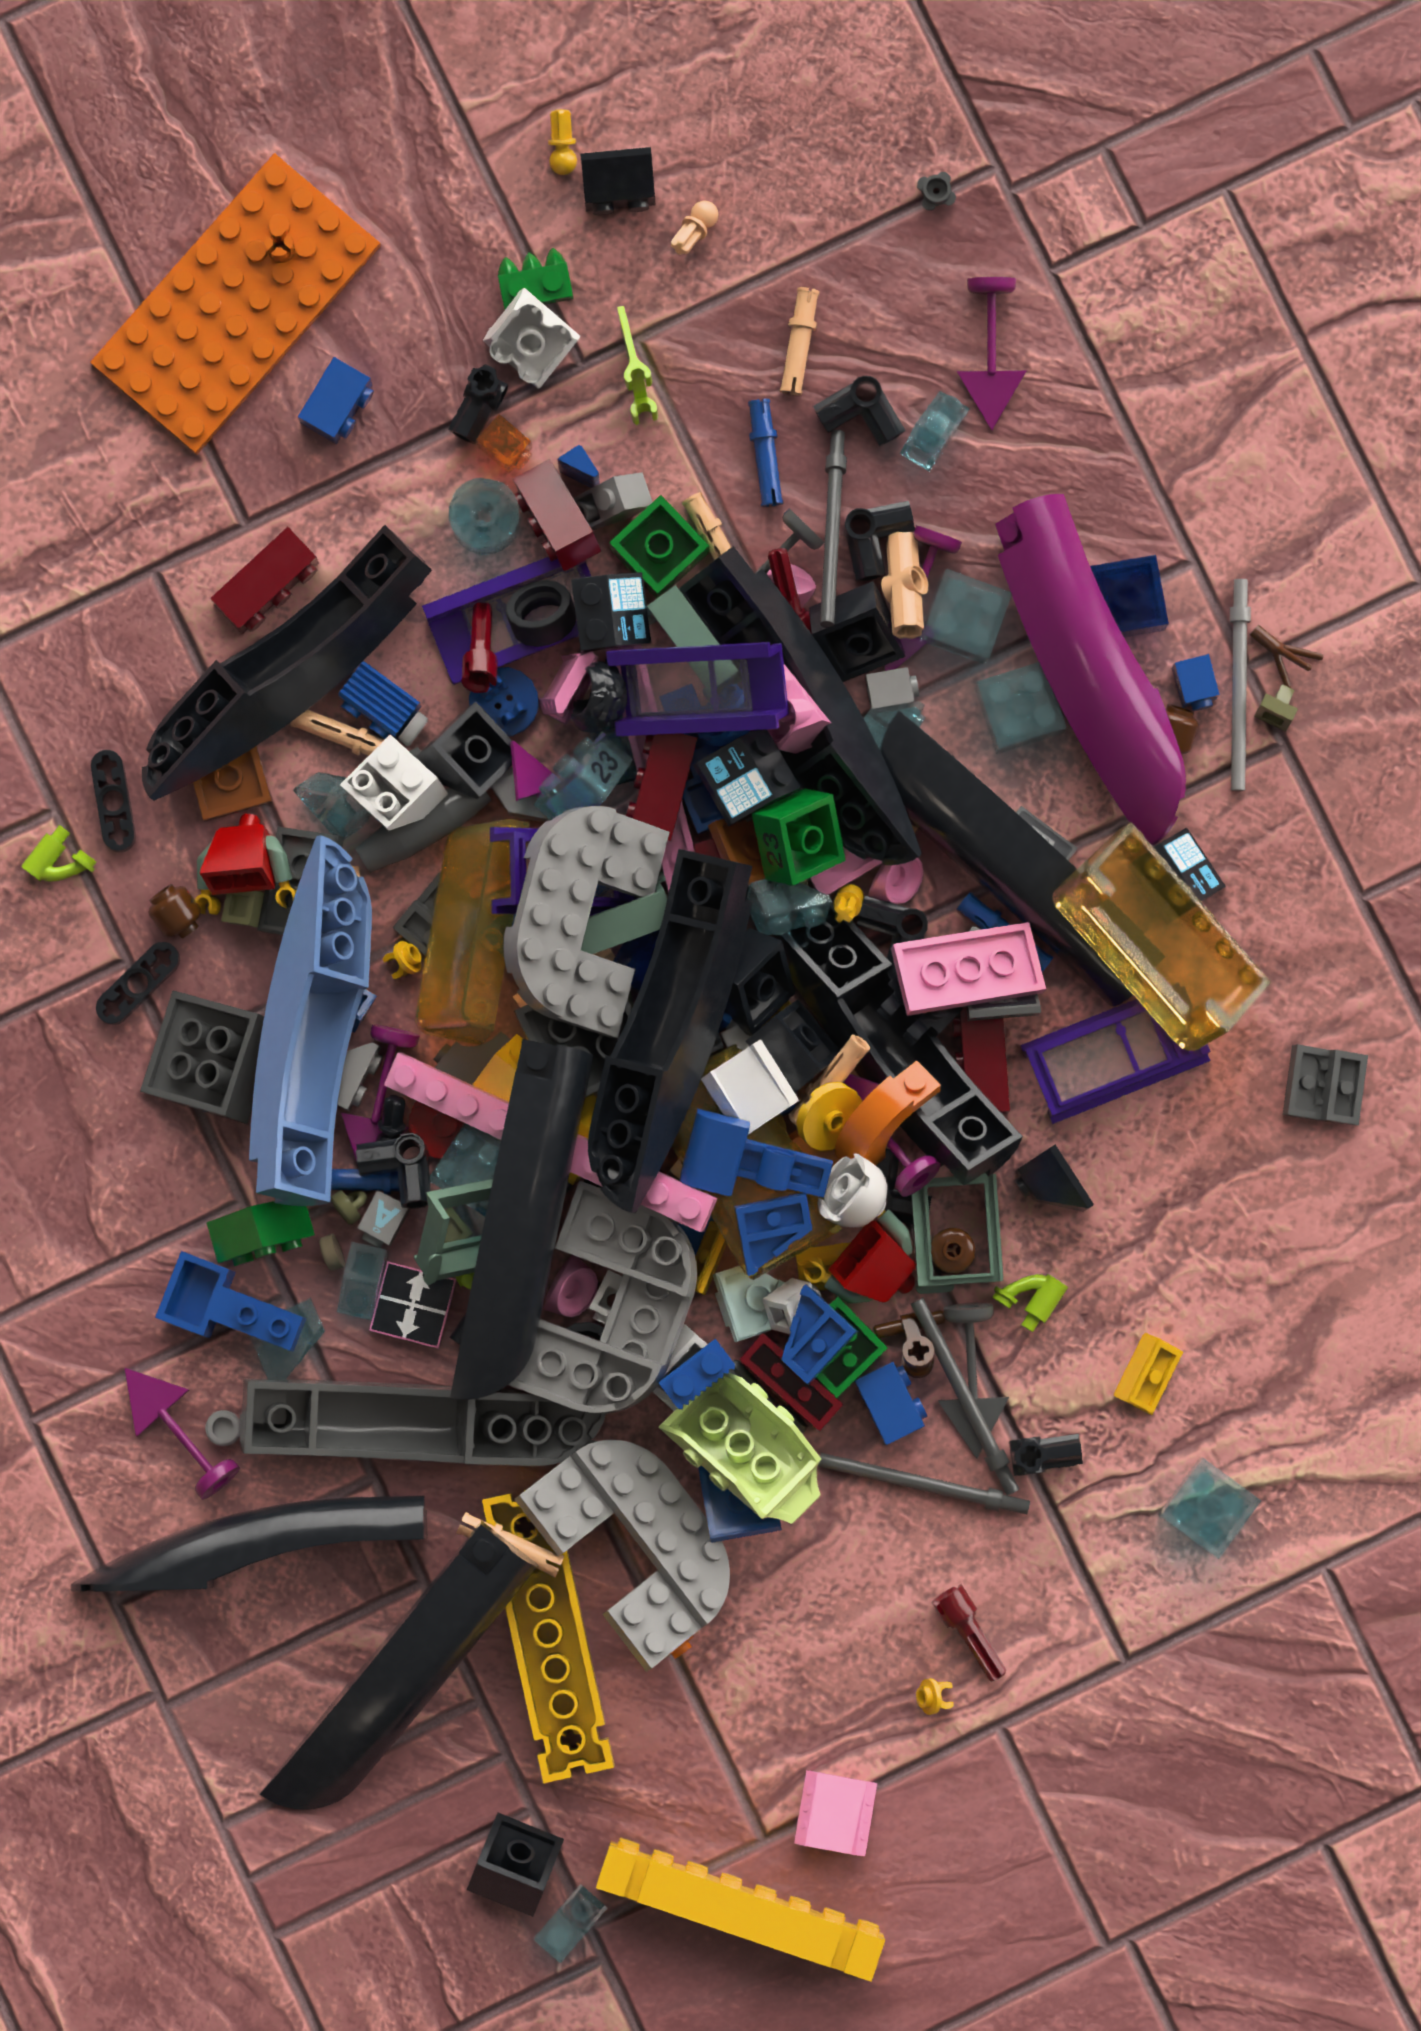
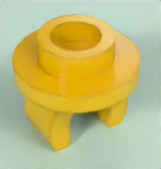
M405 941L396 943L393 952L387 953L382 959L384 963L394 959L398 962V971L391 975L393 979L406 976L408 973L415 974L421 969L422 957L420 951L415 945Z
M929 1678L924 1679L920 1683L916 1691V1701L924 1713L932 1715L938 1713L940 1709H950L954 1706L953 1702L942 1701L941 1696L943 1689L952 1688L951 1682H936L934 1679Z

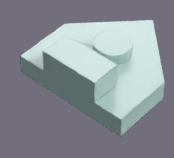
M745 1264L713 1274L718 1290L715 1296L725 1326L730 1327L734 1342L771 1331L762 1299L785 1283L760 1271L761 1269H758V1272L754 1275L748 1276Z

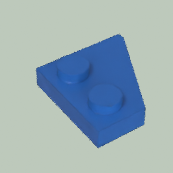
M805 1193L734 1206L748 1276L754 1275L774 1256H779L795 1240H800L813 1230Z
M805 1284L800 1292V1301L796 1315L792 1320L790 1336L785 1345L781 1360L806 1384H810L858 1331L808 1284Z

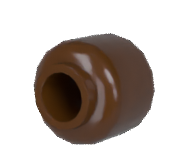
M1167 704L1165 710L1181 754H1186L1192 749L1199 724L1193 718L1194 712L1176 705Z
M170 884L149 900L152 905L149 908L148 914L164 936L172 937L179 934L181 938H184L199 927L196 920L201 915V907L185 887H174L173 884Z
M950 1227L939 1231L932 1237V1264L937 1270L944 1274H956L966 1270L972 1264L976 1248L973 1239L967 1232L960 1228ZM949 1244H954L952 1248H947ZM957 1247L960 1249L959 1254L955 1251ZM947 1252H952L954 1257L949 1256Z

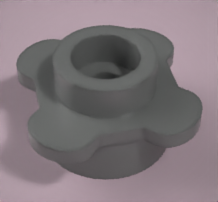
M940 172L938 175H932L928 178L921 177L918 180L917 188L922 191V206L924 209L932 211L936 206L943 204L951 206L955 202L956 195L951 191V177L948 173ZM935 188H938L940 190V193L934 194L933 190Z

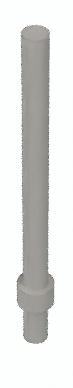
M1234 579L1233 607H1230V622L1233 623L1232 791H1245L1247 623L1251 622V607H1247V579Z

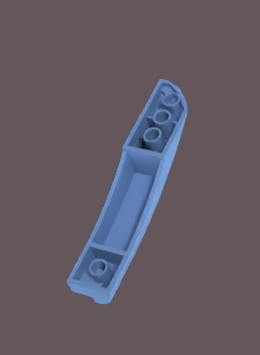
M322 835L316 836L280 944L263 1020L252 1103L249 1161L258 1163L256 1193L274 1197L275 1203L292 1206H315L330 1203L334 1128L343 1067L364 989L369 988L372 906L368 887L364 877H358L350 864L352 857L336 842Z

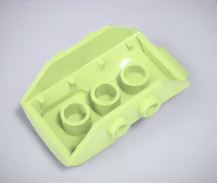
M732 1373L724 1374L723 1379L718 1378L717 1383H712V1388L706 1387V1392L701 1391L700 1396H695L694 1401L689 1400V1405H684L683 1410L677 1408L658 1427L684 1450L683 1455L696 1468L704 1467L710 1473L709 1478L719 1489L722 1491L730 1490L761 1519L770 1517L793 1524L821 1495L817 1483V1466L821 1461L820 1456L793 1423V1416L784 1407L779 1405L776 1408L767 1400L768 1395L758 1384L752 1383L750 1385L742 1377Z

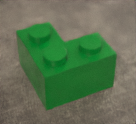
M275 1201L249 1206L206 1223L218 1264L232 1261L234 1267L255 1261L253 1254H255L256 1259L277 1253L275 1247L281 1246L282 1252L303 1247L301 1240L315 1236L307 1206L284 1205L275 1203Z
M839 1297L830 1306L858 1332L816 1377L836 1398L888 1349Z

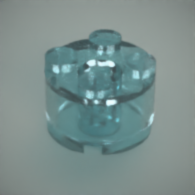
M475 478L465 482L455 491L449 506V522L456 540L465 549L477 555H489L504 550L514 541L519 532L521 517L517 499L508 486L497 480ZM481 510L486 514L492 512L490 514L491 520L489 522L484 520L478 522V512Z

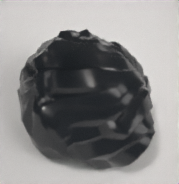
M603 661L591 663L590 666L585 668L592 684L589 699L577 700L573 703L574 709L571 714V720L583 732L595 734L601 732L624 714L627 705L626 682L621 677L619 669L616 666H608V663Z

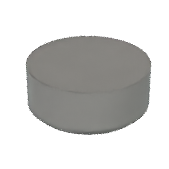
M418 711L400 734L398 740L406 746H410L429 721L427 720L428 718Z
M227 1410L214 1412L208 1418L205 1426L209 1440L219 1446H228L235 1443L240 1437L239 1417Z

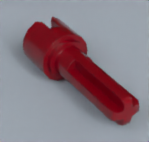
M785 548L773 549L769 551L768 560L774 584L812 634L810 612L805 610V608H801L787 550Z
M477 602L473 606L470 651H467L462 659L461 683L464 688L474 693H485L489 690L490 683L494 686L497 683L498 659L491 651L492 606L487 602L483 604Z
M960 1584L958 1588L952 1587L936 1597L932 1604L947 1628L957 1629L987 1678L991 1682L1001 1678L1006 1673V1668L974 1618L977 1608L963 1585Z

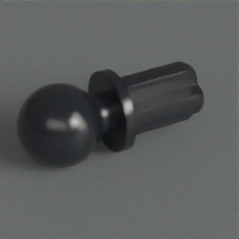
M390 1095L384 1100L382 1119L378 1121L377 1126L381 1133L377 1136L376 1141L397 1139L406 1131V1124L403 1122L405 1099L403 1097Z

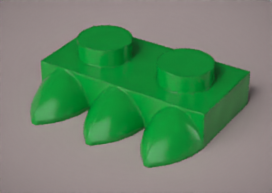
M551 248L545 266L543 267L540 261L531 253H528L524 258L522 271H519L516 265L507 257H504L499 266L498 279L504 310L523 288L528 290L544 305L574 299L567 262L561 253L554 248Z

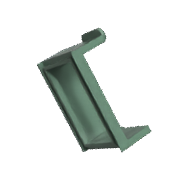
M676 585L647 605L649 626L658 621L676 647L720 645ZM715 660L719 695L725 686L738 684L742 680L737 674L739 670L731 660ZM708 661L688 662L706 686L703 689V693L710 702L712 690Z
M662 871L659 872L655 893L589 916L581 950L595 954L660 930L667 903V896L660 884L666 880Z
M984 1173L966 1184H984L990 1273L933 1276L927 1187L962 1185L955 1176L933 1178L922 1189L911 1195L917 1273L915 1289L918 1293L951 1292L957 1284L1004 1281L996 1174L988 1177Z
M493 1179L426 1192L428 1211L418 1254L414 1255V1260L423 1272V1280L427 1285H431L437 1280L474 1273L482 1235L444 1243L450 1220L444 1209L489 1200Z

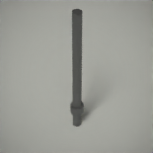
M842 430L831 431L830 454L826 456L825 471L828 473L820 614V625L823 627L834 626L842 476L846 473L847 457L844 455L845 432Z
M924 1298L912 1302L911 1306L927 1338L932 1342L935 1354L987 1455L984 1459L990 1471H995L1006 1495L1018 1491L1019 1487L1007 1465L1010 1461L1004 1449H999Z
M821 1453L820 1455L821 1461L818 1467L985 1505L984 1509L999 1512L1000 1508L1028 1514L1029 1500L1003 1495L1002 1490L989 1488L986 1491L826 1453Z

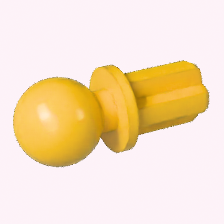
M565 109L553 110L550 113L551 140H548V145H555V150L550 155L549 164L555 173L567 175L573 172L577 165L576 154L569 148L570 144L576 143V139L572 138L571 112Z
M844 885L837 892L833 903L834 910L837 913L835 916L837 922L841 923L842 920L850 923L860 913L864 893L857 885Z

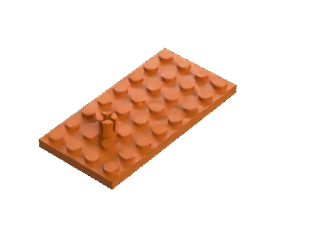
M274 153L90 363L192 452L198 455L381 247V243Z

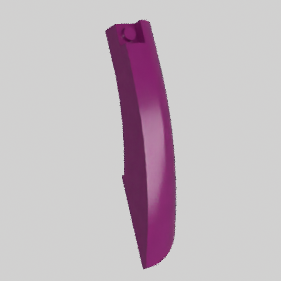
M1049 494L1027 500L1014 506V513L995 523L1004 552L1000 553L998 558L1037 659L1076 737L1131 826L1146 847H1152L1162 840L1174 826L1178 818L1175 814L1181 798H1185L1186 791L1184 761L1158 688H1153L1134 657L1099 589L1064 494Z

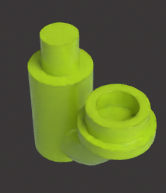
M59 825L51 836L47 833L43 836L21 867L40 882L41 880L55 882L77 875L86 869L93 872L95 870L93 867L97 861L80 849L77 854L73 853L71 856L76 861L64 866L53 867V864L66 849L62 844L70 835V832Z
M1049 1274L1026 1276L1007 1285L1003 1289L996 1286L992 1298L1010 1309L1013 1303L1017 1304L1018 1302L1014 1296L1028 1290H1037L1024 1309L1028 1315L1021 1324L1027 1330L1034 1332L1040 1321L1046 1323L1068 1289L1065 1284Z

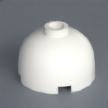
M854 1154L855 1157L852 1159L845 1156L832 1167L824 1200L818 1197L820 1214L829 1221L843 1227H862L873 1221L886 1207V1178L878 1167L859 1154Z

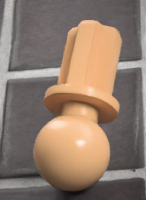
M700 201L693 206L691 216H686L682 220V228L671 241V247L675 249L677 254H688L698 240L706 237L707 229L714 226L718 220L716 206L709 201Z

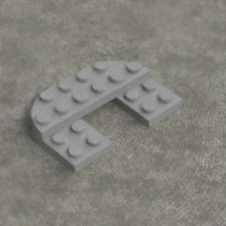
M604 806L579 807L565 810L551 821H546L537 830L526 849L524 858L530 860L514 924L513 927H506L503 945L507 973H512L519 987L517 993L531 1008L549 1018L609 1038H618L635 969L581 950L597 884L636 898H641L655 892L669 831L616 813V809Z
M579 1181L555 1249L623 1273L621 1283L600 1341L540 1319L532 1355L520 1375L508 1385L578 1411L614 1413L640 1403L659 1385L658 1382L663 1379L695 1293L697 1264L692 1245L683 1229L675 1220L643 1205L639 1206L636 1213L625 1211L612 1203L603 1194L601 1188Z
M602 1440L590 1443L577 1450L514 1499L557 1556L563 1554L615 1513L651 1560L657 1571L602 1614L646 1672L707 1625L723 1606L730 1582L729 1560L722 1541L711 1543L706 1516L670 1469L649 1450L622 1440Z

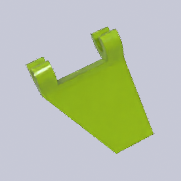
M620 306L617 309L629 361L624 372L626 388L629 391L633 390L635 399L630 408L632 421L635 425L640 424L639 414L645 411L650 412L653 421L658 420L657 405L652 399L647 397L645 382L647 387L652 385L651 371L636 356L625 308Z

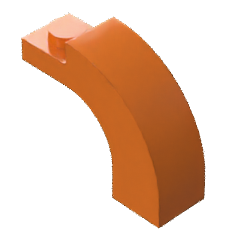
M915 1061L894 1079L891 1076L887 1077L861 1102L849 1117L837 1138L835 1155L839 1159L845 1156L852 1159L855 1157L854 1154H859L876 1166L885 1159L886 1145L894 1131L907 1117L939 1093L941 1085L918 1061Z

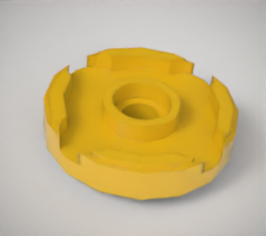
M841 1082L827 1083L815 1089L810 1094L812 1098L807 1105L803 1103L799 1109L796 1122L798 1134L811 1148L819 1151L835 1149L837 1138L843 1126L862 1102V1099L854 1089Z

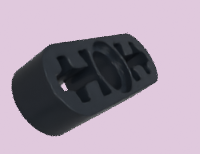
M102 750L96 753L91 760V772L104 843L112 851L126 852L133 847L136 841V832L124 762L116 752ZM109 757L112 763H117V767L111 770L112 779L114 782L120 779L121 785L110 784L103 788L100 787L101 782L107 783L105 772L98 770V766L104 764V758ZM112 791L119 792L123 796V805L116 811L107 810L103 803L106 794ZM126 814L127 819H119L121 829L124 832H129V836L123 838V844L118 845L115 840H110V835L115 834L116 831L113 821L106 823V817L118 818Z
M158 942L152 945L100 996L96 1003L98 1017L110 1025L124 1022L178 968L180 964L178 950L167 942ZM160 950L165 953L170 950L172 954L169 956V959L172 963L168 967L164 964L158 966L154 971L160 976L154 980L152 974L141 966L147 961L148 965L152 967L158 960L155 955L157 951ZM141 973L147 977L148 986L142 993H133L128 987V981L132 975ZM122 987L125 994L135 1001L129 1005L128 1001L124 1000L118 1007L121 1011L119 1016L116 1017L110 1014L106 1017L104 1013L107 1011V1007L104 1004L108 1000L115 1003L120 999L122 995L116 991Z

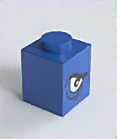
M1209 654L1175 662L1172 666V672L1182 708L1191 706L1192 711H1199L1212 707V701L1217 700L1220 694Z

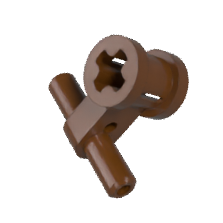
M943 1311L931 1312L937 1325L945 1323ZM914 1312L900 1315L899 1320L877 1324L873 1327L874 1334L879 1339L904 1334L905 1343L902 1348V1365L907 1375L913 1378H923L930 1374L934 1366V1346L928 1338L921 1336L919 1329L923 1328ZM919 1353V1356L924 1359L917 1361L916 1356H913V1354Z

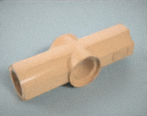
M895 532L888 535V541L886 542L888 575L883 577L881 586L883 594L891 607L892 634L899 639H914L921 636L924 629L922 595L928 591V579L919 565L918 541L914 538L913 533Z

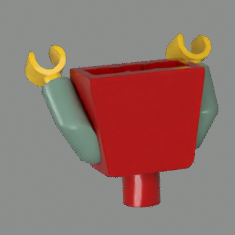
M243 814L240 817L238 826L218 829L212 842L198 856L197 889H201V894L195 898V901L201 907V914L206 913L207 902H209L208 911L210 914L217 915L220 912L221 903L217 897L211 896V894L275 889L276 883H279L280 888L276 892L275 899L280 906L287 908L285 896L290 892L292 893V900H294L297 890L290 886L289 880L293 878L287 854L279 840L274 836H270L266 827L261 824L258 816Z
M884 1209L877 1216V1221L873 1220L861 1229L828 1269L832 1275L825 1271L824 1263L820 1258L811 1257L810 1262L814 1266L819 1267L820 1271L813 1274L804 1269L805 1278L811 1283L822 1281L825 1283L824 1288L847 1303L870 1302L873 1299L885 1303L890 1300L896 1291L906 1294L914 1287L915 1278L911 1273L916 1268V1263L909 1257L913 1251L909 1231L889 1209L887 1211Z

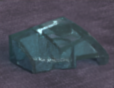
M311 1297L283 1309L307 1318L294 1352L249 1335L268 1380L286 1379L325 1332Z

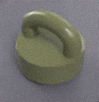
M340 1189L331 1196L330 1201L348 1225H353L361 1219L357 1210L365 1204L367 1196L363 1191H354L346 1196Z

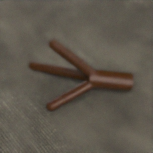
M1260 625L1250 634L1252 638L1273 654L1283 685L1291 688V684L1281 655L1306 671H1310L1312 666L1298 656L1316 660L1324 658L1321 653L1282 644Z

